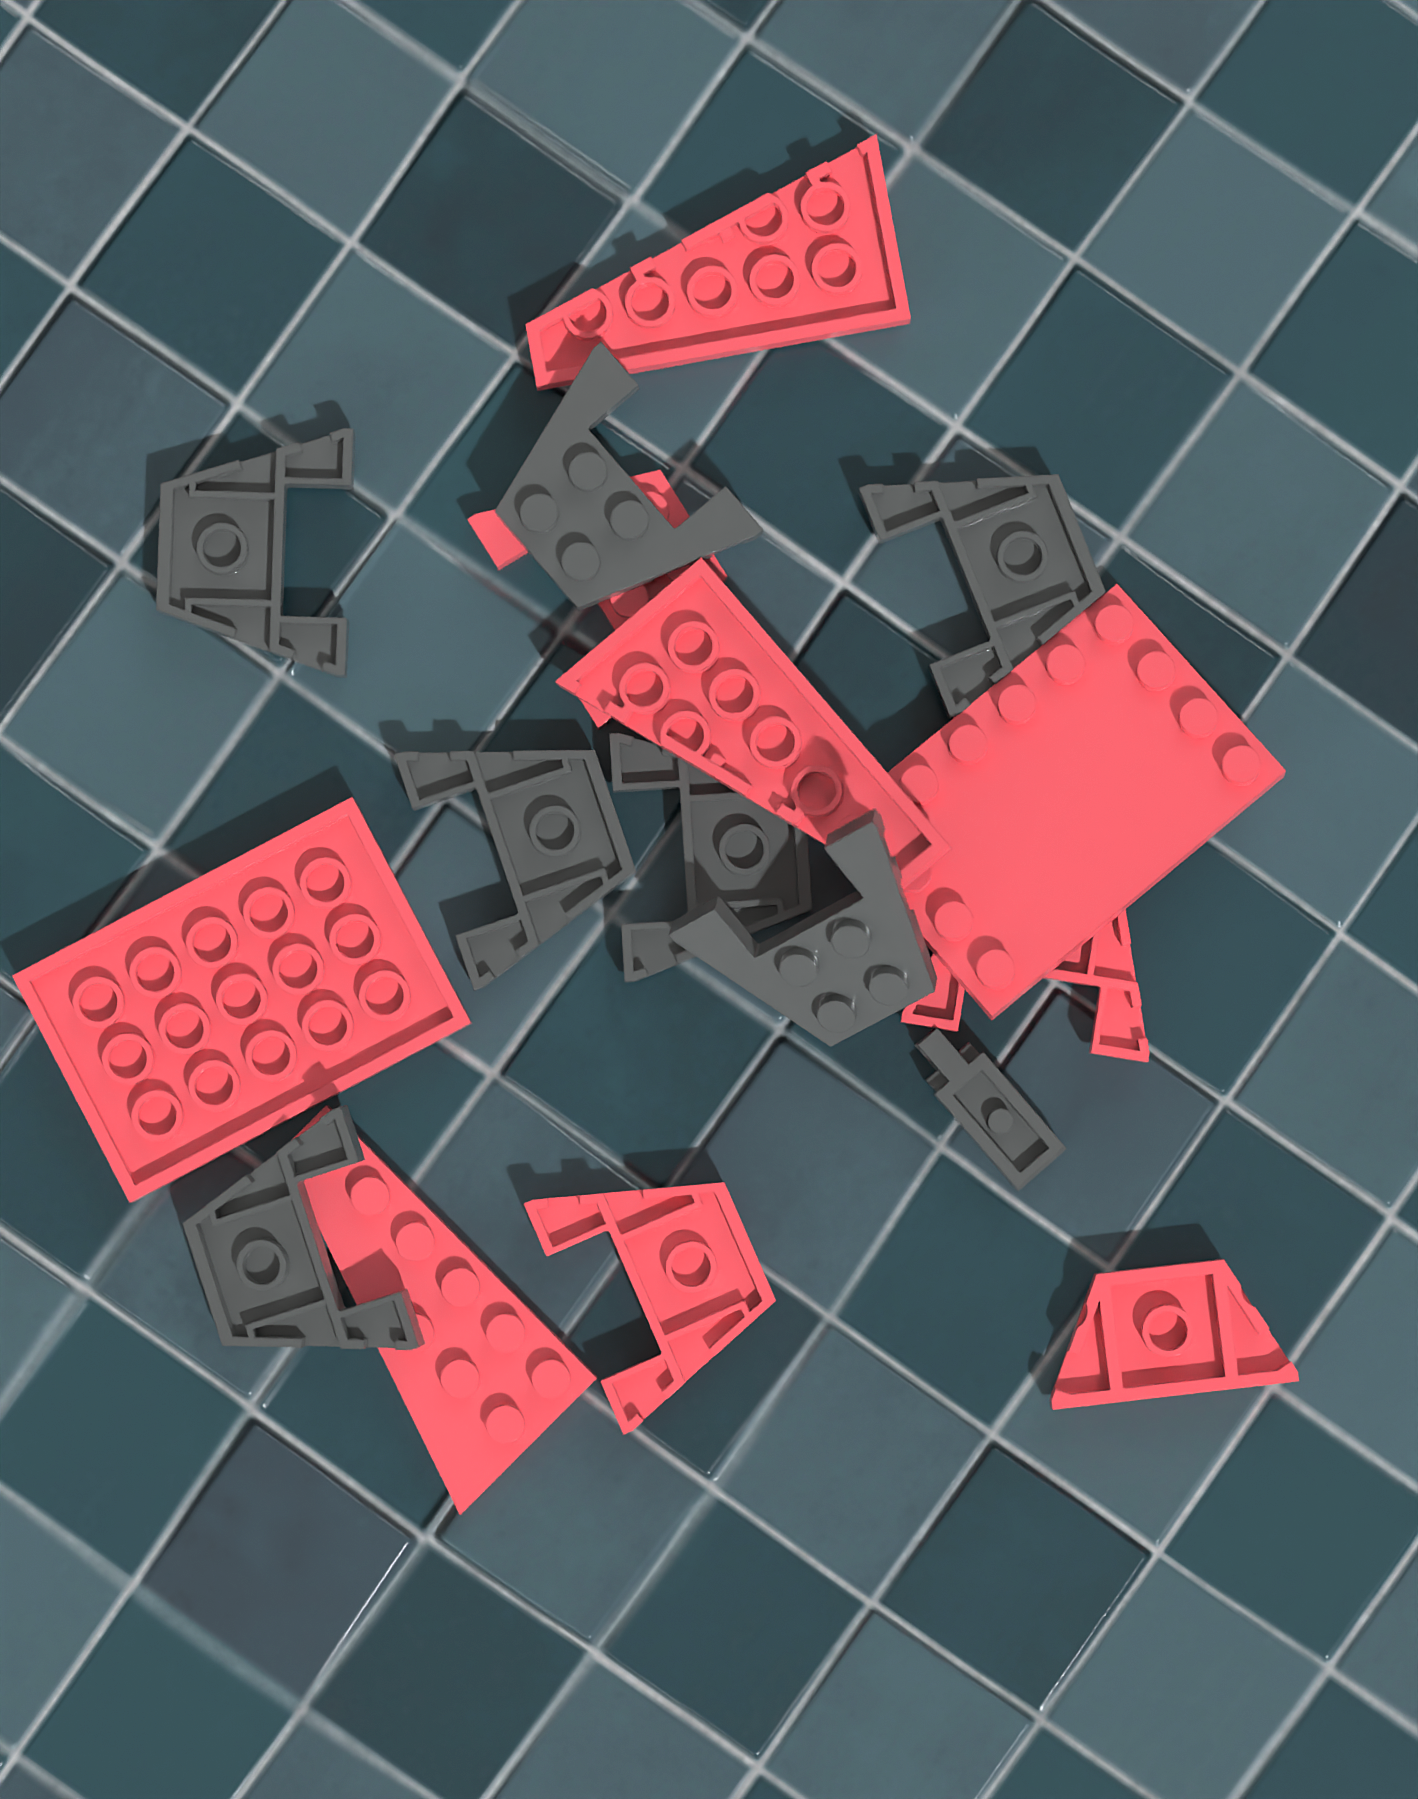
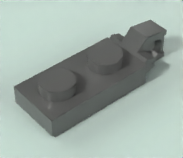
M933 1028L915 1044L916 1048L936 1070L925 1079L935 1091L933 1095L1016 1191L1021 1190L1066 1150L1063 1143L984 1052L979 1053L969 1042L957 1051L938 1028Z

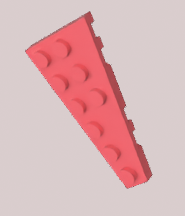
M877 134L857 144L855 149L829 163L826 161L805 172V176L772 194L766 193L681 240L680 244L654 258L650 256L630 267V271L597 289L591 288L525 324L537 390L572 385L593 348L600 342L604 344L629 374L910 324L911 316Z
M702 557L555 681L559 687L824 845L828 834L876 808L885 826L884 837L890 854L896 857L902 874L901 886L903 890L951 850L947 841Z
M326 1105L294 1138L300 1136L316 1124L332 1108ZM358 1136L365 1160L306 1179L304 1184L319 1230L356 1305L408 1289L425 1344L412 1350H395V1348H378L461 1515L597 1379V1376Z

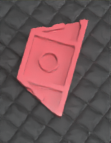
M1215 1259L1094 1273L1049 1399L1051 1409L1056 1410L1298 1382L1299 1375L1293 1363L1288 1360L1274 1339L1268 1325L1256 1307L1247 1298L1241 1288V1284L1225 1260Z

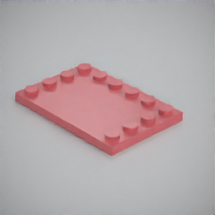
M1116 584L1017 665L998 683L994 684L972 702L963 712L955 716L887 772L951 847L948 853L903 890L909 909H914L928 948L987 1016L993 1020L1284 778L1286 770L1123 589Z
M353 797L12 975L129 1203L139 1200L472 1024Z

